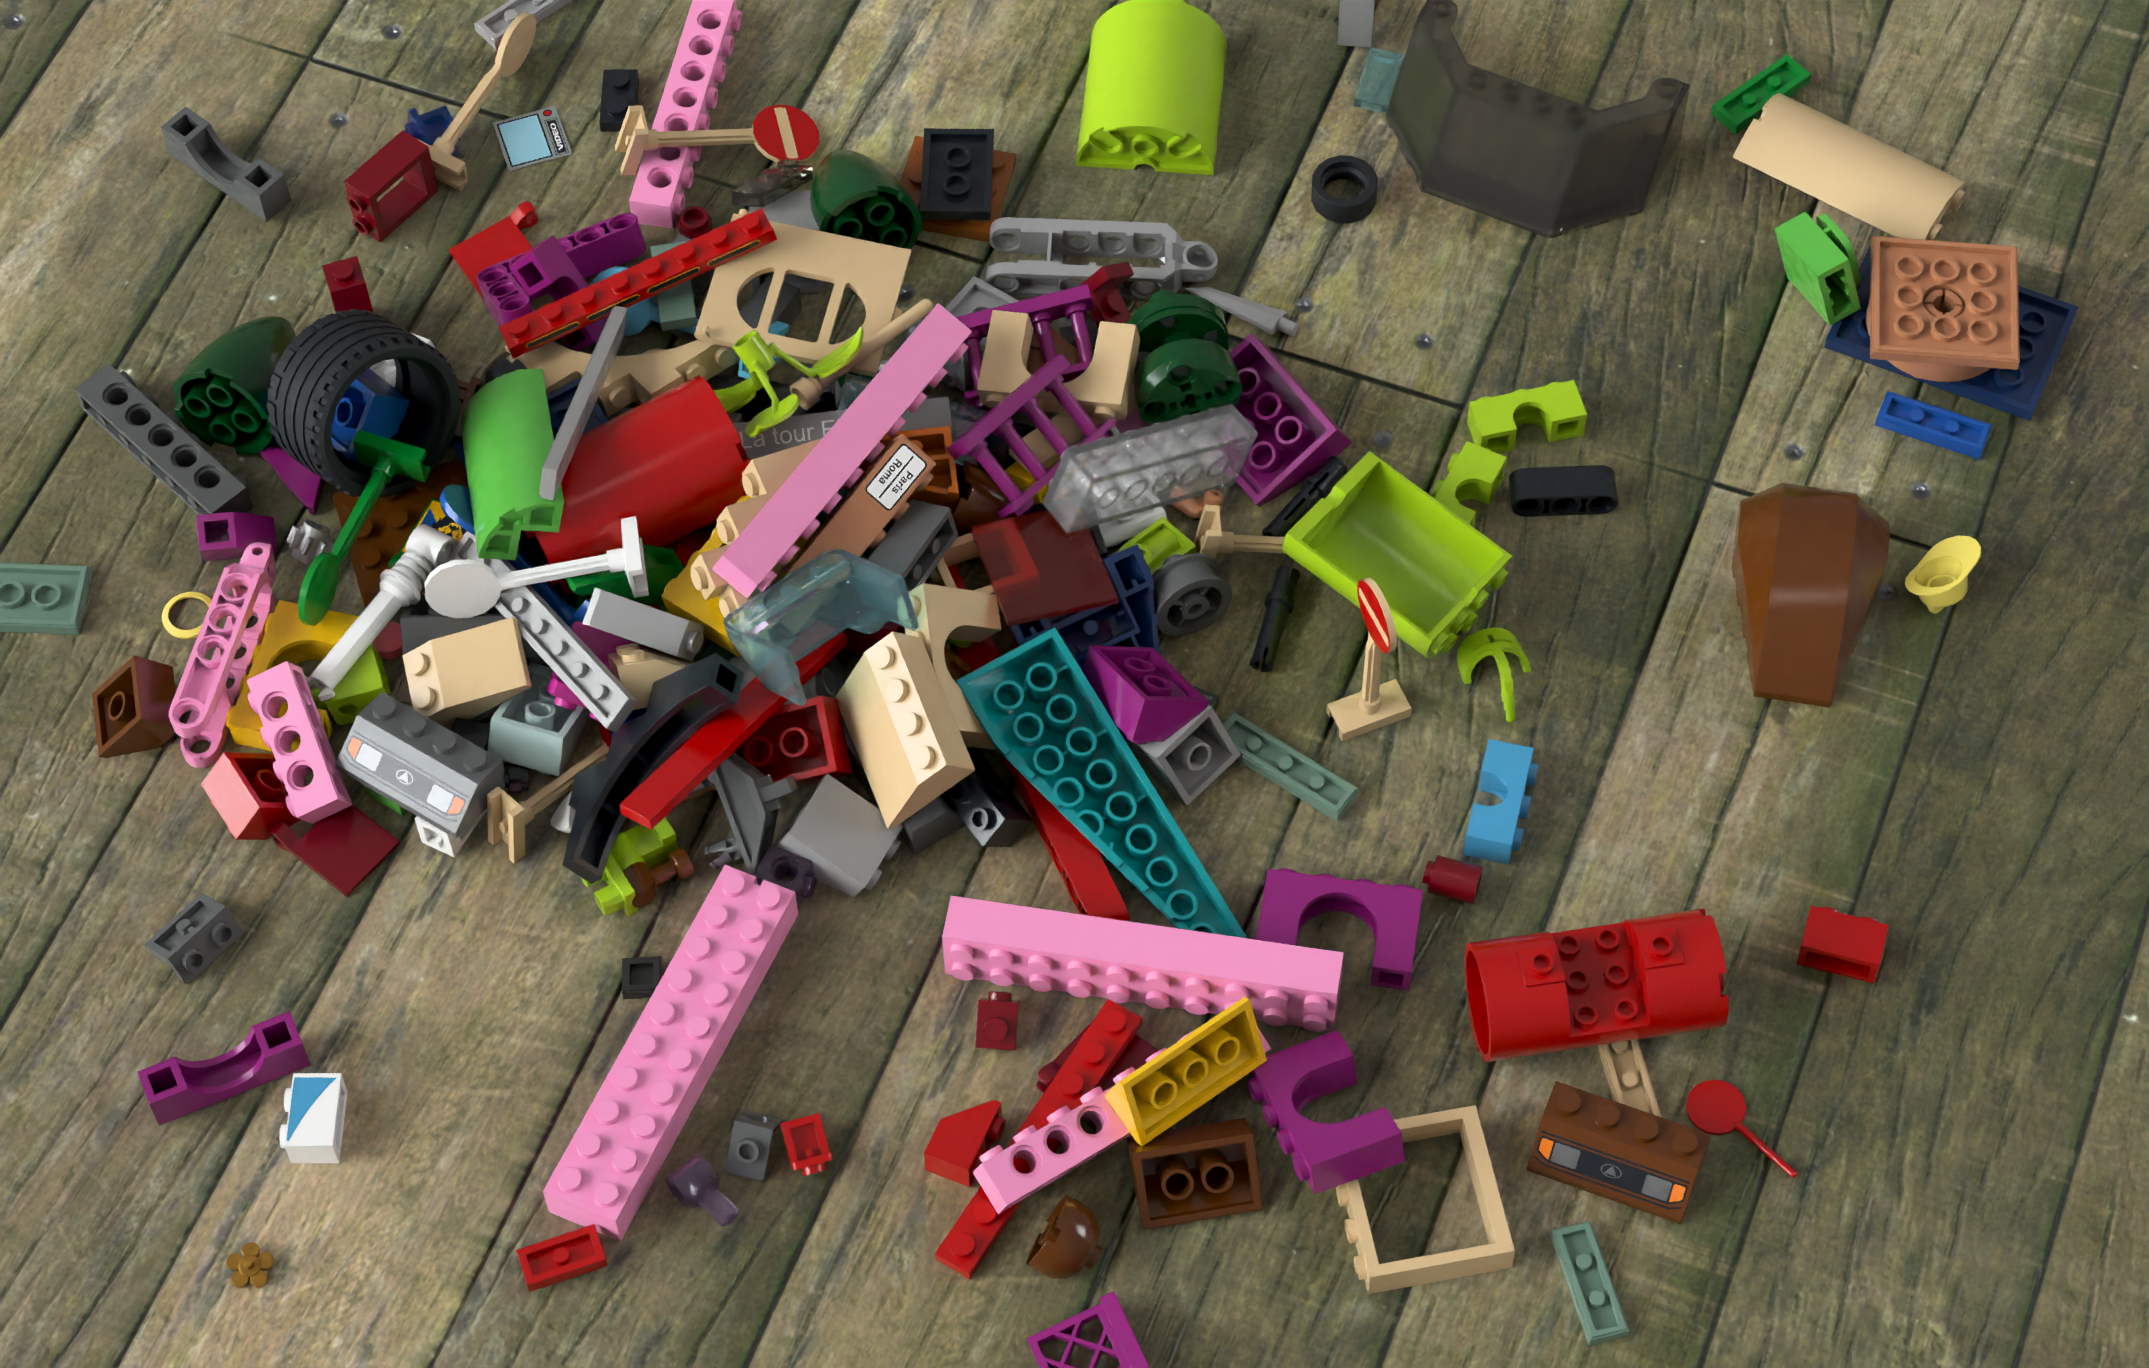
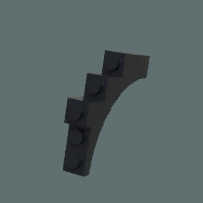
M714 653L653 682L646 714L622 724L619 730L613 733L607 760L576 773L569 806L574 808L576 813L563 866L591 884L602 879L610 851L626 819V816L621 814L619 804L657 770L696 730L716 715L737 704L744 672L717 653Z

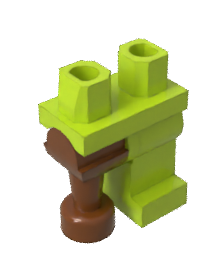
M664 817L652 830L639 824L626 832L618 833L610 851L602 879L591 884L582 877L580 878L587 887L605 879L608 886L594 892L595 900L604 915L623 908L627 916L637 912L638 907L645 904L649 905L654 900L656 887L674 876L684 880L694 875L695 870L686 851L682 847L678 848L676 833L666 817ZM666 859L669 860V861L666 862V863H663V864L658 865V866H656V867L650 868V867H652V866H654V865H656V864H658V863H660V862H662V861H664V860H666Z

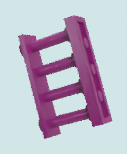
M1088 284L956 317L972 331L963 342L969 347L967 354L975 390L964 392L970 411L985 412L991 410L986 405H982L977 386L983 361L979 342L982 338L988 336L993 310L1029 314L1032 326L1036 329L1044 364L1057 356L1050 329L1052 320L1064 317L1071 319L1081 363L1071 365L1061 373V376L1064 378L1062 383L1072 381L1083 374L1093 359L1094 353L1085 319L1088 311L1095 310Z
M1062 353L1045 363L946 448L954 460L966 453L970 458L974 456L1010 500L1007 505L997 512L1001 518L1013 512L1020 516L1035 503L1031 498L1087 448L1090 447L1094 451L1110 438L1107 431L1116 424V421L1110 418L1096 426L1062 383L1064 378L1061 376V373L1070 366V363ZM1042 389L1046 393L1050 391L1085 434V437L1073 447L1068 444L1037 405L1039 400L1035 395ZM1017 410L1021 414L1026 413L1061 457L1048 469L1044 467L1012 427L1014 422L1010 416ZM992 432L996 436L1001 435L1035 478L1023 491L1018 488L986 448L988 443L985 438Z

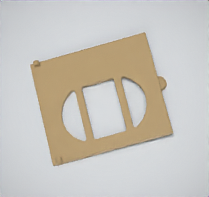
M740 209L739 214L733 213L731 222L748 214V211ZM769 221L774 229L777 240L715 268L694 336L703 342L733 347L734 343L743 335L757 330L767 345L774 342L778 349L795 360L816 364L823 357L849 340L847 339L832 345L829 344L846 288L852 289L860 297L866 310V318L861 327L864 331L862 343L903 314V311L897 308L896 305L910 260L911 250ZM773 272L774 275L757 328H752L743 320L738 311V295L741 289L753 278L764 273ZM787 274L834 283L817 342H809L768 332ZM885 345L848 372L875 377Z

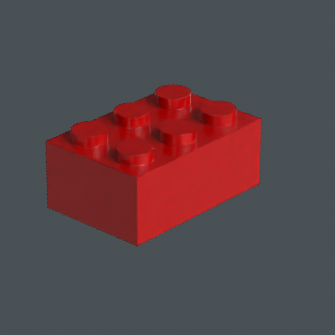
M822 695L782 705L734 751L765 776L771 774L773 782L794 776L798 787L817 783L826 774L833 778L853 774L838 700Z

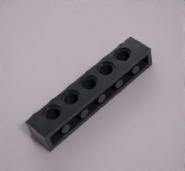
M966 747L975 771L942 795L983 847H1011L1033 819L980 752L974 747Z

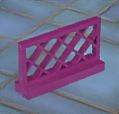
M1114 1291L1100 1297V1304L1027 1338L1040 1368H1076L1068 1365L1075 1345L1095 1351L1088 1368H1097L1102 1354L1118 1359L1120 1362L1119 1368L1150 1367ZM1097 1318L1100 1319L1104 1330L1098 1344L1078 1338L1083 1325ZM1072 1331L1071 1336L1067 1335L1066 1333ZM1055 1338L1068 1342L1060 1362L1045 1358L1040 1345ZM1108 1338L1113 1349L1105 1347Z

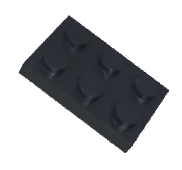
M924 128L920 196L922 220H991L994 129Z

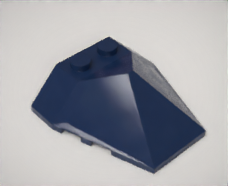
M1138 544L1094 561L1036 588L1001 607L1013 636L1020 646L1055 627L1081 670L1089 646L1154 648L1162 656L1159 647L1158 617L1155 611L1153 593L1154 581Z

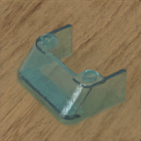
M841 549L830 550L820 554L729 613L723 621L728 638L767 690L800 706L807 703L799 679L800 671L795 662L848 627L865 634L879 631L889 621L912 631L919 628L904 577Z

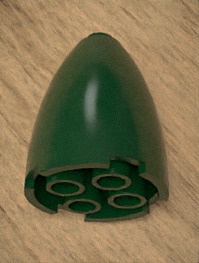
M851 150L830 152L818 165L812 181L810 205L813 217L820 231L871 241L862 222L868 220L878 238V243L912 249L919 233H922V217L910 194L896 176L872 158Z
M277 316L254 319L236 326L206 346L189 363L172 387L177 403L174 411L183 425L202 442L211 447L214 442L236 448L237 455H252L262 451L274 435L270 429L271 423L268 421L267 416L269 413L267 409L268 388L278 360H280L285 349L296 337L291 324L286 319Z

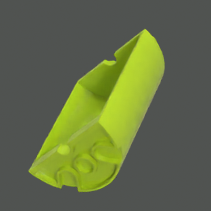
M1130 0L1110 8L1100 16L1093 27L1076 166L1134 170L1137 165L1147 164L1152 166L1157 172L1214 175L1227 42L1222 29L1213 18L1202 10L1187 4L1184 0Z
M1370 451L1334 486L1325 499L1321 498L1287 532L1282 545L1284 553L1359 609L1358 582L1365 578L1374 580L1389 605L1397 637L1427 659H1431L1439 652L1446 655L1459 638L1456 634L1460 630L1465 634L1470 630L1478 618L1475 611H1479L1487 601L1491 589L1493 588L1497 591L1508 578L1510 573L1505 568L1512 558L1511 554Z

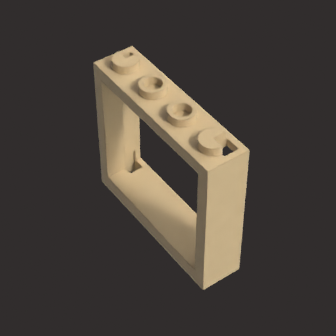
M1476 1105L1400 1118L1394 1121L1402 1133L1403 1143L1460 1133L1489 1244L1379 1264L1358 1179L1336 1187L1339 1206H1346L1349 1219H1345L1347 1240L1349 1244L1356 1243L1358 1256H1354L1355 1272L1358 1274L1359 1280H1365L1368 1294L1512 1268L1515 1249Z

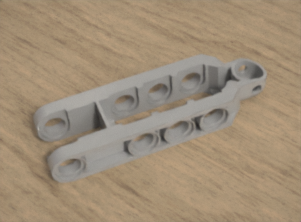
M1004 217L996 219L991 223L990 245L995 250L1004 253L1047 254V261L1018 260V263L999 262L991 266L988 265L986 283L1008 295L1042 296L1078 287L1102 267L1097 266L1093 262H1089V265L1063 264V255L1158 258L1165 264L1160 265V268L1132 267V264H1130L1134 275L1118 287L1123 300H1149L1154 293L1161 290L1176 292L1182 287V282L1208 281L1217 271L1218 259L1217 254L1208 244L1201 241H1183L1179 234L1167 223ZM1002 233H1011V234H1013V235H1015V236H1013V237H1005V236H1002V235H1000V234H1002ZM1071 236H1083L1085 239H1073ZM1107 237H1117V238H1120L1121 240L1112 241V240H1107V239H1105V238H1107ZM1143 238H1152V239H1154V240H1156V241H1154V242H1146V241H1142L1141 239H1143ZM1203 249L1205 252H1197L1196 250ZM996 276H1008V277H1011V278H1009V279H1002V278H998V277H996ZM1076 278L1082 281H1070L1068 279ZM1139 281H1150V282H1153V283H1152V284H1143V283H1139Z

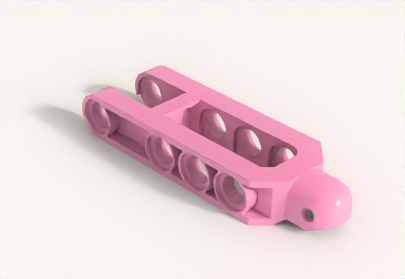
M261 542L250 544L244 551L239 564L233 563L224 568L170 706L169 718L172 727L181 736L180 747L185 761L193 767L205 768L211 766L220 757L230 731L226 725L228 711L231 706H235L240 696L239 687L241 679L245 674H249L253 664L252 655L254 648L258 643L261 644L264 638L265 623L268 615L274 613L275 598L271 587L277 573L271 544ZM230 589H232L233 597L228 595ZM228 616L224 628H218L216 626L218 620ZM251 616L258 618L256 625L246 628ZM216 647L212 659H205L206 651ZM240 647L246 649L244 656L234 659L237 649L239 650ZM228 678H232L235 682L231 688L227 689L226 681ZM191 711L187 724L181 723L179 721L181 715ZM206 740L211 743L209 749L203 753L196 754L190 751L192 745L197 741Z

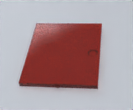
M1079 504L970 526V532L1008 626L1118 603L1117 594Z

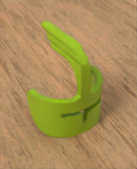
M1487 628L1476 631L1462 641L1457 651V664L1465 685L1471 684V673L1475 665L1484 657L1493 656L1500 674L1501 696L1504 710L1506 711L1507 722H1513L1515 720L1514 686L1509 662L1504 653L1509 652L1517 655L1524 673L1531 672L1530 662L1518 639L1510 631L1503 628Z

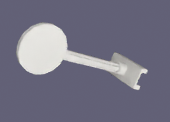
M633 516L621 519L622 548L607 550V554L501 574H497L494 569L485 563L471 559L453 560L441 564L430 572L425 581V599L430 607L441 615L452 618H471L483 614L495 606L501 595L500 592L504 589L610 570L611 573L625 570L634 598L648 596L649 589L642 538H639L637 518Z

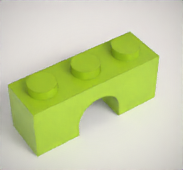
M1574 380L1552 382L1542 387L1528 390L1519 389L1509 394L1495 397L1485 396L1476 401L1469 402L1467 425L1474 444L1499 454L1515 449L1516 426L1523 423H1532L1540 426L1545 431L1549 443L1583 436L1587 412Z
M1466 441L1460 454L1457 452L1453 453L1447 466L1448 475L1445 480L1439 479L1437 481L1432 497L1475 528L1477 511L1463 506L1460 502L1473 499L1490 505L1504 480L1507 457Z

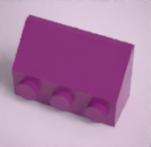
M1089 646L1082 672L1113 722L1126 734L1125 736L1128 740L1137 744H1146L1148 741H1165L1207 708L1209 701L1154 648Z

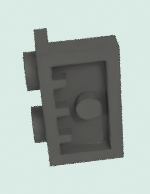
M200 893L148 940L144 946L153 957L172 967L182 982L189 984L240 938L243 930L226 906Z

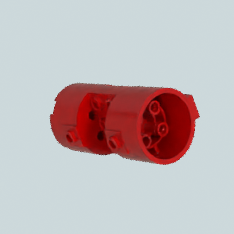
M1705 908L1627 919L1623 923L1555 933L1546 931L1471 942L1466 945L1465 979L1470 1010L1469 1019L1476 1049L1480 1051L1485 1062L1724 1027L1727 1023L1729 996L1721 994L1724 991L1723 973H1727L1725 959L1715 922L1711 915L1706 916Z

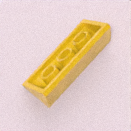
M1243 997L1123 1078L1104 1095L1139 1145H1145L1267 1061L1250 999Z

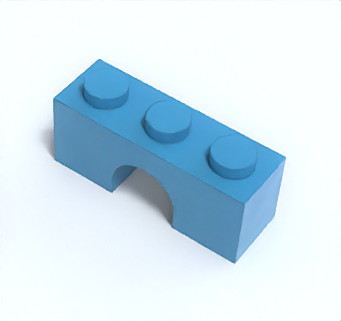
M1488 739L1481 769L1479 791L1493 793L1501 798L1502 802L1494 806L1473 803L1463 855L1509 865L1512 850L1520 851L1524 829L1517 828L1519 818L1527 819L1531 796L1525 795L1527 785L1534 787L1539 764L1532 763L1534 748Z

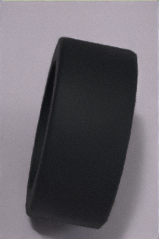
M1345 155L1328 158L1317 166L1312 175L1311 202L1321 216L1333 222L1352 223L1362 220L1372 212L1376 205L1378 177L1373 167L1360 158ZM1338 179H1350L1363 186L1365 192L1353 199H1338L1324 191V186Z

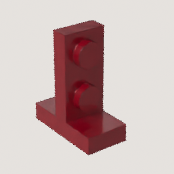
M1129 262L1102 266L1079 285L1088 284L1095 309L1090 311L1098 329L1100 321L1127 324L1131 318L1118 289L1120 285L1134 275Z

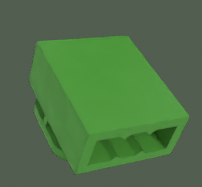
M1804 212L1774 229L1787 278L1830 326L1861 309L1856 288L1862 284L1860 273L1849 239L1827 214L1822 213L1816 217V224Z

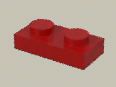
M595 1224L516 1250L529 1292L608 1266Z

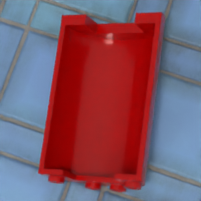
M698 375L582 434L561 482L564 505L559 532L524 531L528 540L533 537L536 538L548 564L546 565L605 554L607 550L622 548L621 519L633 516L637 518L639 538H642L643 544L663 547L716 520L726 506L735 504L742 496H746L747 494L742 484V472L751 462V459L747 458L745 449L741 444L742 440L715 392L704 377L701 378ZM565 578L549 581L552 586L559 584L565 596L573 593Z

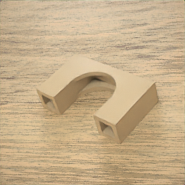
M992 311L977 386L982 405L993 409L1031 376L1027 371V360L1034 329L1029 314ZM1100 321L1094 355L1089 367L1076 379L1063 383L1088 416L1103 422L1110 418L1126 420L1140 345L1136 325ZM1042 389L1035 395L1039 400L1037 405L1042 411L1055 412L1063 417L1071 418L1050 391L1046 393Z
M922 583L901 596V613L904 619L905 634L922 638L965 746L993 750L995 749L994 745L975 716L960 686L953 680L947 669L944 658V646L947 638L980 643L1000 631L1001 623L997 594Z

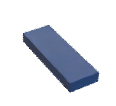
M1890 391L1886 393L1875 422V426L1979 460L1992 428L1991 424Z

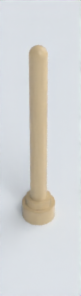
M923 299L864 341L855 358L833 374L825 378H820L818 375L814 378L802 377L793 383L789 388L790 393L795 394L799 398V406L804 410H808L818 403L824 388L930 313L933 309V302L929 299Z

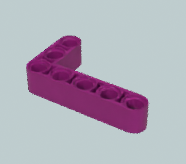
M632 213L616 215L557 239L584 279L605 269L637 258L647 249L638 218ZM524 253L481 270L476 276L486 309L499 326L532 312L533 309L530 301L547 294L544 291H538L529 297L509 269V266Z

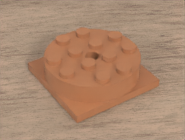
M1872 236L1870 299L1866 314L1867 329L1870 336V359L1887 360L1896 368L1915 378L1937 382H1958L1970 379L1986 372L1990 368L2018 370L2020 363L2018 246Z

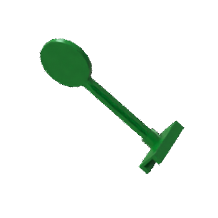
M358 430L352 441L357 461L360 464L373 467L371 470L372 476L338 535L332 552H322L316 556L305 574L298 600L299 619L303 624L315 626L322 621L328 612L338 585L339 565L350 551L386 483H390L395 474L426 482L431 473V468L422 463L427 455L426 449Z

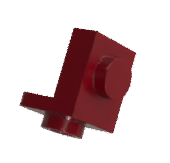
M989 991L988 998L978 1000L975 1048L1016 1050L1020 1001L1012 1000V993Z

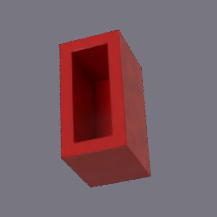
M1811 906L1796 964L1874 984L1889 925L1879 923L1870 917H1855L1843 914L1830 907L1819 908Z

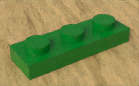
M1786 54L1713 104L1711 115L1733 134H1737L1750 125L1754 118L1758 119L1761 117L1763 106L1775 94L1781 93L1790 97L1809 84L1811 73Z

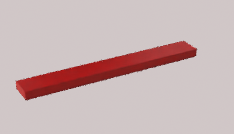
M815 620L739 692L736 705L716 715L703 725L619 804L621 814L652 830L847 645L846 634Z

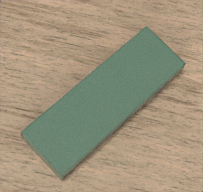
M686 241L650 246L652 257L657 256ZM691 279L657 294L662 331L697 326Z
M1591 1221L1551 1230L1550 1237L1589 1346L1628 1337L1630 1329Z

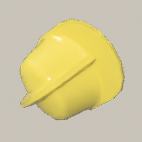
M1958 535L1944 539L1934 545L1905 579V587L1909 592L1918 595L1931 613L1937 614L1944 607L1956 604L1967 593L1968 574L1981 557V546L1976 539L1970 536Z

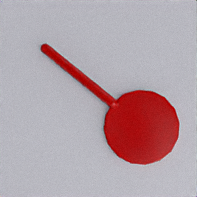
M1708 1080L1701 1082L1691 1090L1687 1097L1686 1111L1688 1118L1696 1128L1717 1136L1738 1130L1790 1177L1795 1178L1797 1176L1796 1170L1742 1124L1745 1119L1746 1104L1743 1095L1736 1087L1725 1081Z

